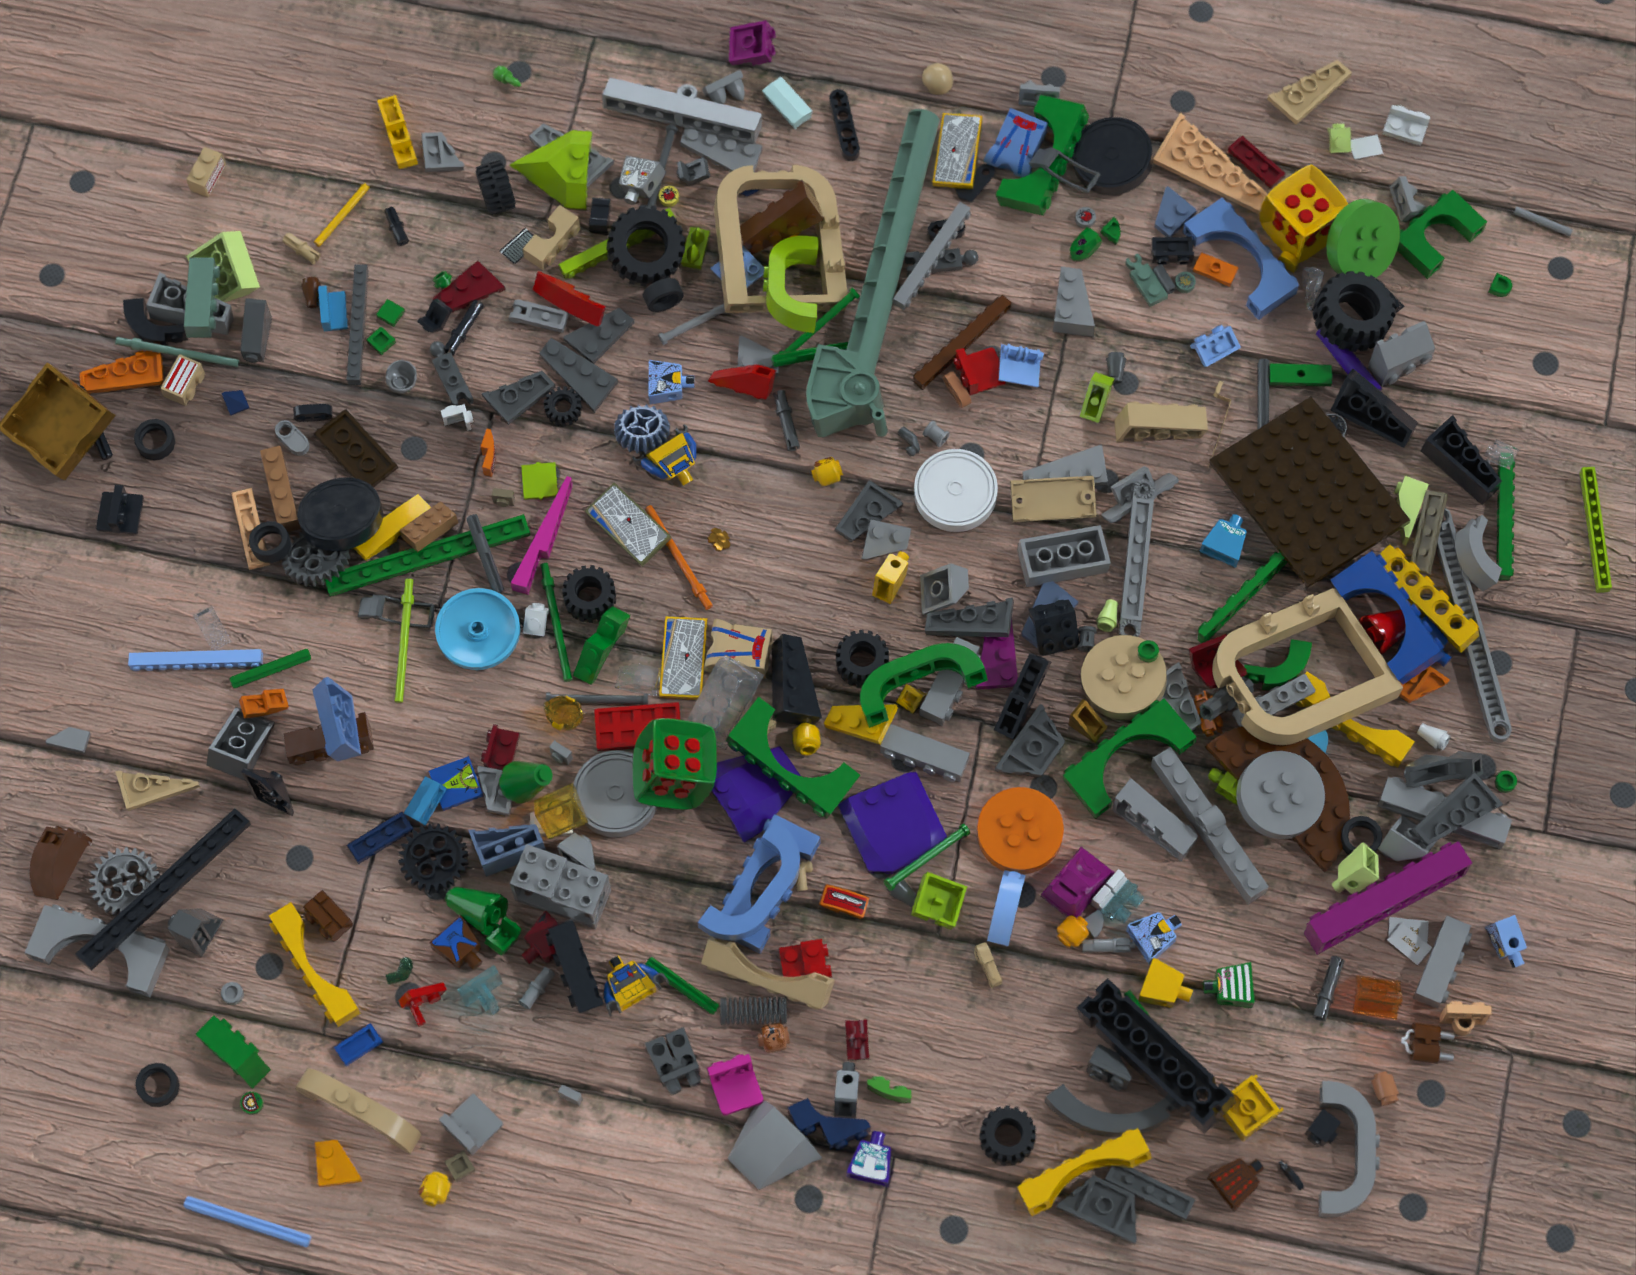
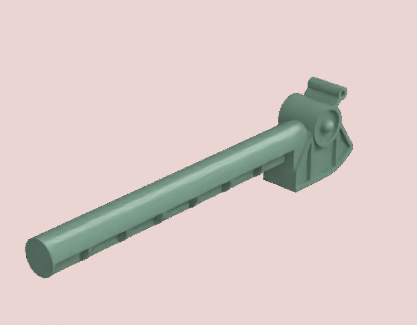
M913 109L908 113L847 349L842 350L838 347L820 344L817 346L807 384L806 398L811 421L818 437L823 438L858 424L868 425L871 423L874 424L875 432L878 436L883 437L888 433L880 385L874 374L940 121L939 117L931 111Z

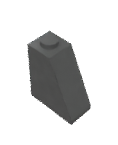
M250 298L245 300L240 352L243 359L250 363L264 362L272 316L266 300Z

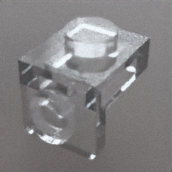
M1496 439L1493 446H1488L1484 456L1487 457L1489 464L1493 462L1510 470L1519 449Z

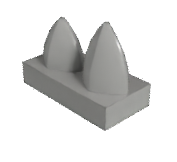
M738 70L705 86L702 91L705 97L709 96L713 102L724 104L726 99L724 88L726 87L733 97L742 101L744 98L742 78L744 76L741 70Z
M1030 79L1026 83L1020 84L1018 105L1036 106L1040 95L1059 99L1060 87H1055L1052 84L1046 86L1036 85Z
M1406 176L1398 177L1389 187L1401 222H1408L1413 216L1423 213L1427 208L1422 203L1414 200L1413 196L1417 193V189L1408 183Z

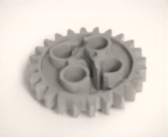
M125 847L124 853H121L119 848H116L115 855L108 851L109 858L106 859L101 856L100 858L103 863H95L94 865L98 870L90 872L95 877L89 879L90 884L95 885L89 888L91 893H95L92 896L94 901L99 900L97 903L99 907L105 905L104 911L106 913L112 909L113 916H116L119 911H123L157 880L155 878L160 876L159 871H154L158 867L156 863L151 864L152 858L147 857L145 859L146 854L144 851L138 855L136 848L131 853L128 847ZM133 865L139 866L138 873L140 876H144V872H146V878L151 882H145V880L141 879L140 883L143 886V890L136 894L133 893V889L138 886L135 873L128 872L129 868ZM110 871H117V875L112 878L115 891L122 892L121 896L117 899L111 898L112 891L110 888H106V892H104V886L99 882H105V884L109 885L110 881L107 875ZM124 879H127V880H128V881L126 882L127 885H123V884H122V883L124 882V881H123Z

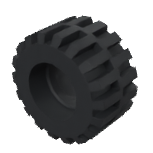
M500 160L477 166L476 176L488 212L494 215L514 209L516 202L504 164Z
M586 565L581 566V570L574 569V574L569 573L567 581L564 580V588L562 589L564 603L568 613H572V617L575 619L579 617L580 622H585V619L589 623H593L594 619H597L599 622L602 614L616 604L614 581L612 578L610 579V574L607 571L604 573L603 568L595 569L594 565L586 568ZM586 587H596L601 591V595L594 601L587 602L577 597L579 592Z
M859 630L858 634L853 631L850 632V637L847 635L843 637V642H839L838 649L836 650L838 674H841L843 681L848 680L849 685L853 686L855 683L857 688H861V685L864 684L865 680L874 670L889 662V650L886 647V642L880 640L881 636L878 634L873 636V632L869 630L868 633H864V630ZM865 651L872 654L875 660L869 666L860 667L853 664L850 658L856 652Z
M1005 1105V1108L1001 1109L1000 1106L994 1112L990 1111L987 1118H984L980 1130L981 1148L985 1150V1155L988 1158H992L994 1163L998 1161L1006 1166V1163H1010V1166L1015 1165L1018 1161L1021 1163L1025 1157L1028 1158L1034 1148L1036 1127L1033 1125V1119L1027 1116L1026 1111L1023 1110L1021 1112L1019 1107L1015 1106L1012 1109L1010 1105ZM1002 1125H1012L1019 1130L1021 1140L1014 1146H1003L995 1138L996 1129Z

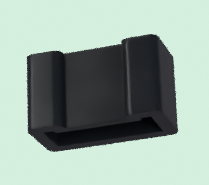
M592 197L589 219L590 231L608 233L611 199Z

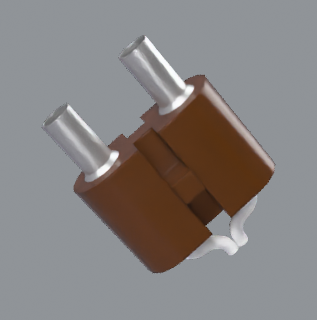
M1413 1023L1411 1029L1406 1032V1036L1401 1038V1043L1405 1045L1411 1061L1437 1064L1439 1060L1453 1061L1454 1058L1453 1054L1440 1052L1439 1041H1441V1038L1454 1039V1032L1441 1031L1440 1026ZM1409 1034H1410V1041H1412V1043H1411V1045H1410V1049H1409L1408 1043H1407L1406 1041H1404V1040H1407V1039L1409 1038Z

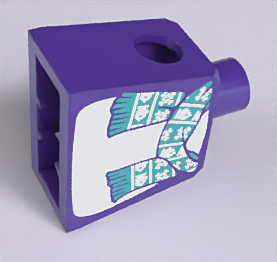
M872 1131L870 1142L860 1140L847 1170L848 1178L888 1187L891 1147L883 1145L884 1133Z

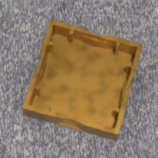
M47 362L30 383L22 398L11 407L0 421V431L17 445L30 452L39 463L54 475L66 480L116 415L60 370Z

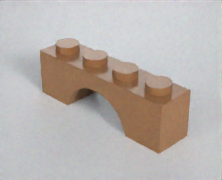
M281 446L260 450L277 523L282 524L287 532L301 529Z

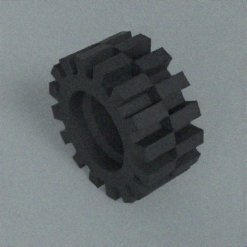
M564 386L563 390L560 387H556L557 391H554V389L550 390L551 394L547 393L546 399H544L545 413L550 422H555L556 426L562 423V427H566V423L572 425L573 420L577 422L582 410L581 399L578 393H574L572 388L568 390L566 386ZM559 401H568L571 404V408L567 412H558L555 409V405Z

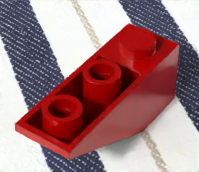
M758 364L716 370L708 382L713 383L717 387H726L737 393L752 395L756 399L766 400L772 392L776 370Z

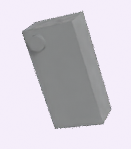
M1101 525L1020 539L1017 547L1026 587L1042 585L1052 581L1059 582L1108 573L1111 564Z

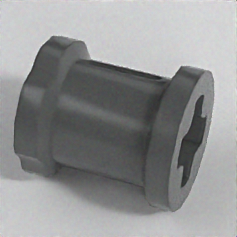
M1092 626L1079 627L1080 644L1077 645V649L1081 652H1090L1095 646L1094 636L1097 633V629Z

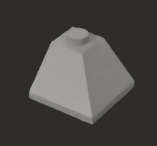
M950 563L920 575L922 614L927 615V613L956 604L969 589L968 569Z
M1402 815L1390 829L1378 849L1387 858L1400 861L1425 856L1437 841L1426 846L1412 831L1417 824Z
M573 833L559 843L557 848L560 856L567 858L569 862L596 871L593 848L589 838L583 834L579 836Z

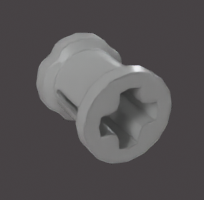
M933 420L923 431V436H928L936 442V446L941 447L949 438L950 432L942 430L936 425L937 422Z

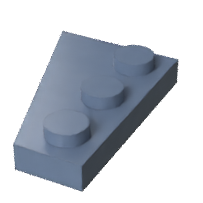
M1052 581L1043 583L1033 608L1037 605H1047L1058 600L1068 599L1073 608L1078 605V601ZM1028 617L1021 636L1037 648L1035 626L1031 618Z

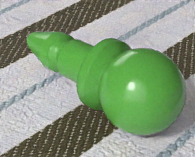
M498 66L494 69L493 76L495 80L503 84L509 83L515 87H521L519 80L513 77L512 72L508 71L506 67Z

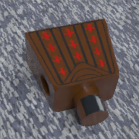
M1238 1158L1211 1172L1207 1179L1232 1211L1235 1212L1259 1186L1260 1181L1256 1175L1263 1171L1264 1167L1258 1159L1253 1160L1247 1165L1243 1159Z

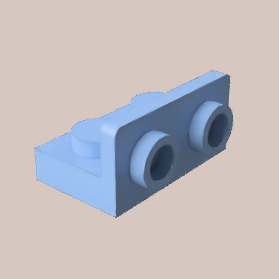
M1219 325L1211 330L1212 333L1208 336L1203 334L1194 339L1195 343L1190 345L1191 349L1196 350L1204 367L1241 348L1231 326L1223 327V325Z

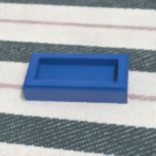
M370 1023L336 1045L334 1049L347 1067L382 1044L383 1041Z

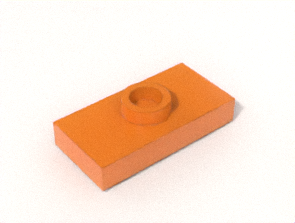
M1201 252L1193 272L1230 287L1239 267Z

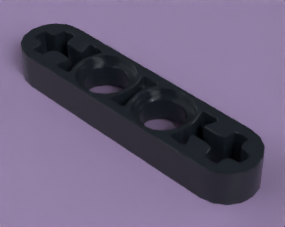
M835 89L830 93V107L842 156L847 161H854L859 158L860 146L848 97L844 90ZM836 97H839L841 99L840 107H838ZM839 113H846L848 118L840 120L837 118V115ZM844 130H850L852 135L850 137H843L841 133ZM849 143H851L852 150L854 151L853 154H850L848 151Z

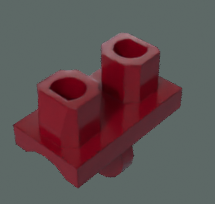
M867 1019L845 1021L847 1061L869 1060Z

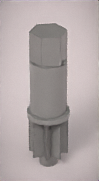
M1130 938L1093 939L1082 942L1083 953L1131 952V948H1135V942H1131Z

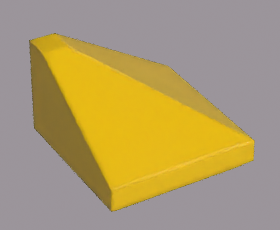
M906 684L896 703L914 713L927 694Z

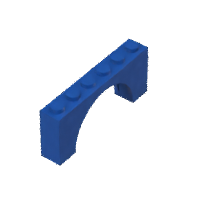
M1370 551L1332 578L1331 582L1346 601L1361 594L1377 593L1388 596L1398 603L1405 618V638L1400 650L1387 665L1398 681L1405 684L1444 657L1445 654L1442 649L1445 647L1438 637L1433 638L1430 633L1433 629L1426 620L1422 622L1419 617L1421 612L1415 604L1411 605L1407 599L1410 596L1403 587H1398L1396 582L1399 580L1393 571H1387L1385 568L1387 562L1382 555H1376L1373 551Z

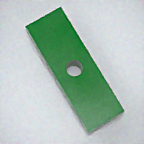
M1270 363L1269 385L1331 387L1332 365Z

